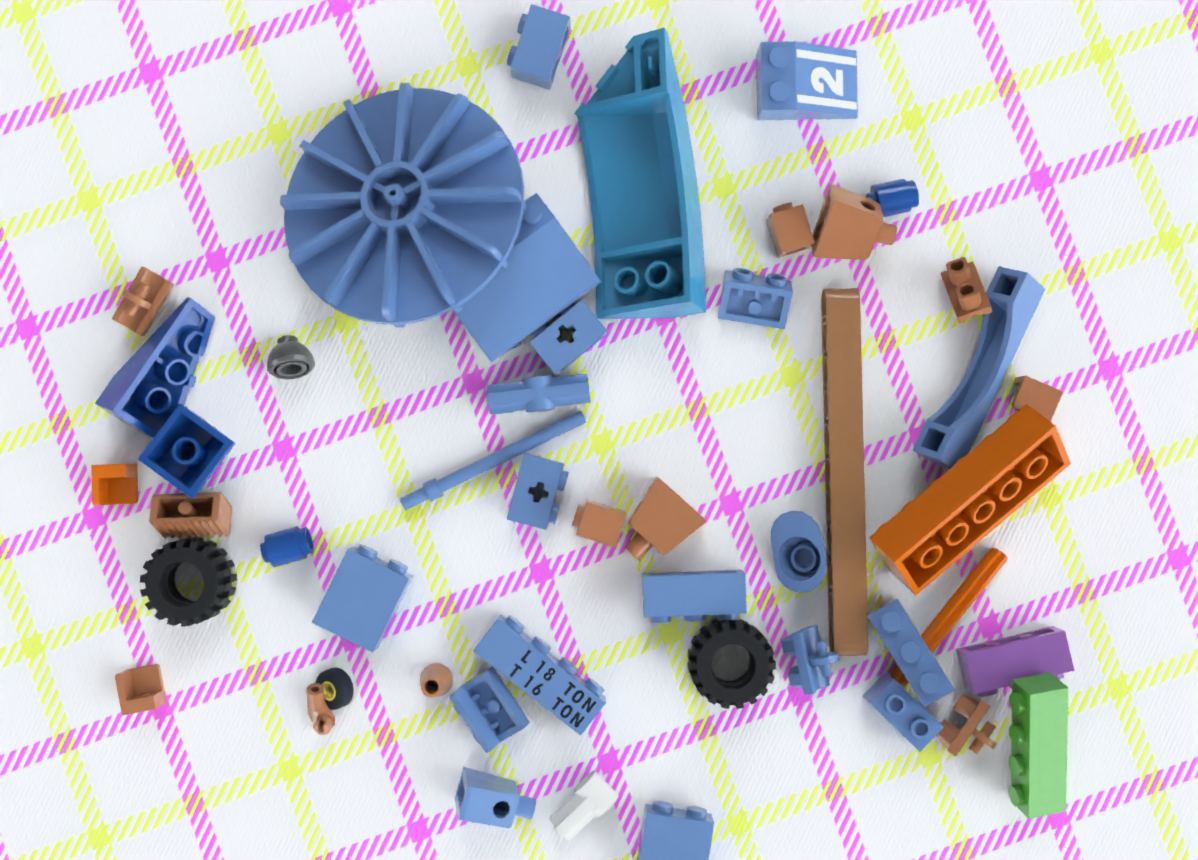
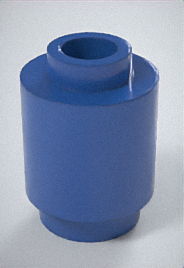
M904 178L872 185L870 193L866 194V198L880 204L884 217L910 212L913 207L919 205V193L916 183L913 180L906 181Z
M298 526L265 535L264 543L260 544V550L266 563L270 562L273 567H278L306 559L308 554L314 553V544L307 527L300 529Z

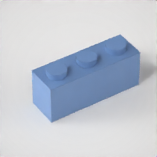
M743 570L642 573L644 618L650 617L652 623L671 622V617L684 616V621L688 622L704 621L705 615H718V620L739 619L738 614H747L746 576Z
M898 599L868 615L871 623L924 708L955 690Z

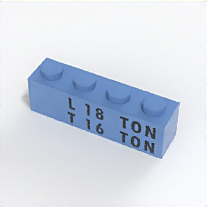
M500 614L476 645L473 652L581 736L606 704V697L603 695L604 688L591 678L585 681L577 675L578 668L566 658L562 657L558 660L549 653L551 647L541 638L535 636L532 639L523 632L525 627L511 615L505 618Z

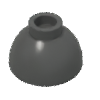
M292 335L280 337L277 340L278 345L272 349L267 360L268 373L279 379L301 378L309 374L315 367L314 357L310 350L304 344L299 343L298 338Z

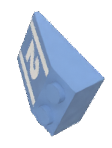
M796 41L760 43L756 53L757 120L858 118L857 51Z

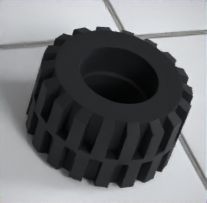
M187 538L162 545L163 548L155 550L151 554L153 559L146 561L143 566L144 569L148 570L147 573L140 575V583H145V589L140 590L141 597L147 596L149 602L145 604L147 609L152 610L155 608L157 612L154 616L157 619L167 618V624L175 626L181 623V627L201 623L221 613L220 610L226 608L231 602L228 598L234 595L236 587H232V582L237 581V573L231 574L230 570L231 567L235 566L233 560L227 561L225 559L228 553L224 548L217 549V543L213 541L204 542V538ZM183 562L195 565L202 573L204 588L201 596L196 601L183 597L176 588L175 574Z
M716 619L711 621L712 624L706 627L704 625L699 629L700 634L697 637L694 635L691 641V649H688L687 654L688 670L698 692L702 697L705 696L708 702L714 705L718 703L722 708L729 709L730 705H735L737 709L744 708L743 704L746 702H750L751 705L758 702L756 697L759 694L764 696L768 692L766 686L768 683L772 684L775 678L772 674L773 670H776V662L773 659L775 654L768 640L755 626L748 624L747 621L739 619V621H719ZM738 644L743 646L750 655V664L747 671L735 680L719 679L711 668L714 654L725 645Z

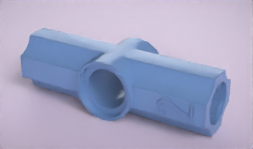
M576 374L552 378L551 375L523 378L520 382L487 385L490 414H503L525 410L528 413L554 410L558 406L591 403L588 375Z

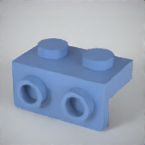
M492 666L462 684L449 696L456 712L461 715L473 733L474 739L486 753L493 750L501 741L524 729L530 723Z

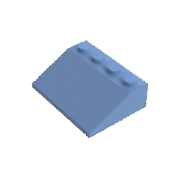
M537 193L525 200L526 212L523 213L519 233L506 259L509 263L506 269L500 268L495 276L478 293L462 304L463 309L456 312L453 309L456 316L491 363L601 283L579 249Z

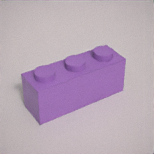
M1055 626L956 649L964 686L979 697L995 695L998 693V688L1010 686L1012 689V679L1048 672L1056 678L1062 679L1064 678L1063 673L1075 671L1066 632Z

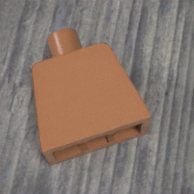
M830 184L812 234L815 242L811 246L813 256L816 258L866 260L870 257L875 242L887 245L894 243L897 226L883 223L884 216L878 202Z
M656 477L628 521V524L637 531V534L628 542L625 548L639 561L652 546L665 555L704 525L707 520L659 477Z

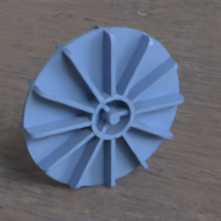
M401 83L399 90L372 96L355 105L350 99L343 102L346 110L330 121L314 137L311 143L305 140L301 142L299 147L304 153L293 172L287 195L280 197V205L284 208L285 237L289 250L288 256L291 262L295 265L308 287L320 299L337 311L361 321L394 325L396 328L405 327V324L425 321L440 316L453 309L456 312L463 309L462 304L478 293L495 276L500 268L506 269L509 264L506 259L519 233L523 213L526 212L523 173L511 141L499 124L488 113L470 102L466 96L460 93L455 95L441 90L412 88L410 83Z

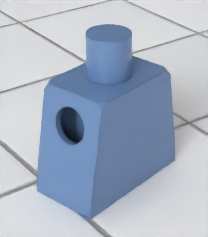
M463 767L455 795V805L458 820L511 828L515 816L532 819L536 807V799L521 796L517 783L513 780Z

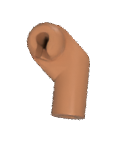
M313 683L306 689L308 716L314 723V731L320 735H326L335 726V715L324 700L323 685Z

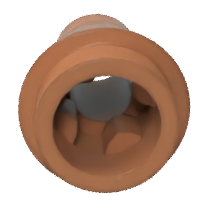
M430 664L420 674L421 690L427 697L443 696L452 687L453 675L449 668L443 664ZM428 681H436L438 688L436 689L433 685H429Z

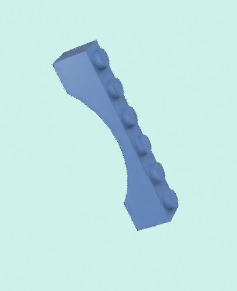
M998 266L986 292L993 312L983 314L981 332L970 365L951 397L936 413L926 420L914 445L913 451L930 462L950 469L960 458L965 457L970 452L1045 291V288L1028 272Z

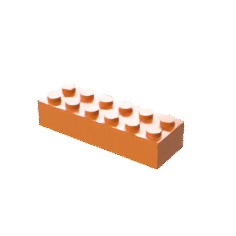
M1026 404L1017 413L1009 416L1006 422L991 435L983 438L978 446L965 457L960 458L939 479L934 480L913 501L908 502L899 513L887 523L882 524L869 539L890 572L916 596L1066 469L1071 462L1056 425Z

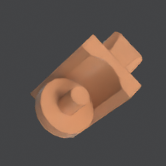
M965 257L948 262L946 264L947 271L940 274L958 323L965 322L970 317L978 314L993 312L974 262L968 263Z
M142 266L129 289H125L122 296L124 298L114 313L112 320L124 325L140 336H145L173 288L174 283Z
M965 694L959 697L953 709L968 719L967 722L959 730L944 719L941 723L944 728L936 735L949 747L947 749L948 752L956 757L971 734L976 737L969 746V749L974 753L978 754L984 744L992 749L996 747L997 743L989 738L996 728L995 725L987 721L981 731L976 729L991 707L983 700L978 702Z

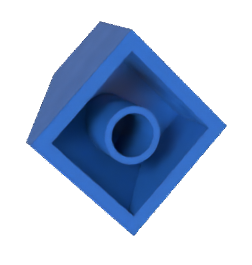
M179 404L138 457V460L185 495L194 499L236 443L201 416L184 405Z

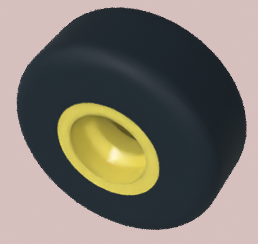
M333 667L321 672L317 676L315 683L323 685L324 700L330 710H337L351 702L354 693L353 683L343 669Z

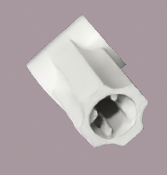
M594 770L574 789V794L550 816L549 820L555 830L562 837L570 841L595 816L600 817L616 802L619 795Z

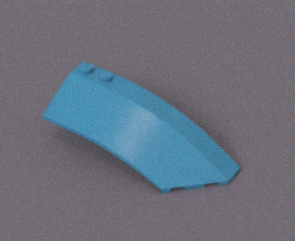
M664 27L633 36L625 46L627 51L617 65L611 64L595 85L597 91L586 105L582 103L574 113L578 119L589 184L594 232L595 273L601 281L596 286V317L598 319L676 318L706 313L704 248L694 157L684 101L668 32Z

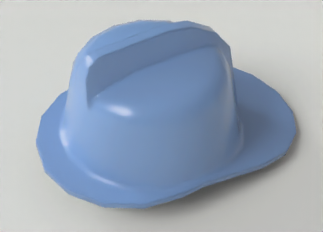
M789 511L781 514L774 521L771 528V546L777 577L786 588L793 592L805 593L812 591L821 584L826 574L828 560L819 525L811 516L801 511Z

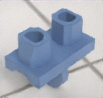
M818 625L805 627L782 638L783 653L786 656L796 655L798 666L789 669L790 686L803 688L804 694H814L816 690L829 686L828 676L832 675L830 664L839 661L838 652L827 651L826 642L820 639Z

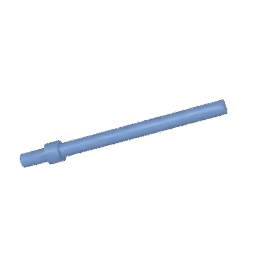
M579 411L439 480L433 478L423 483L422 488L400 498V502L405 510L428 499L432 502L444 496L443 492L587 423L582 411Z

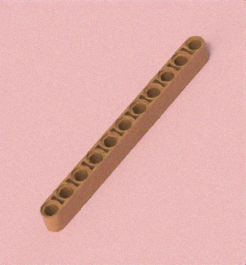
M858 288L823 289L821 295L830 652H838V656H866L868 653L860 293Z

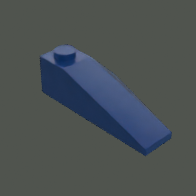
M187 297L113 376L95 404L153 439L179 404L185 405L189 389L195 385L197 377L194 376L199 357L204 355L215 316L192 298Z

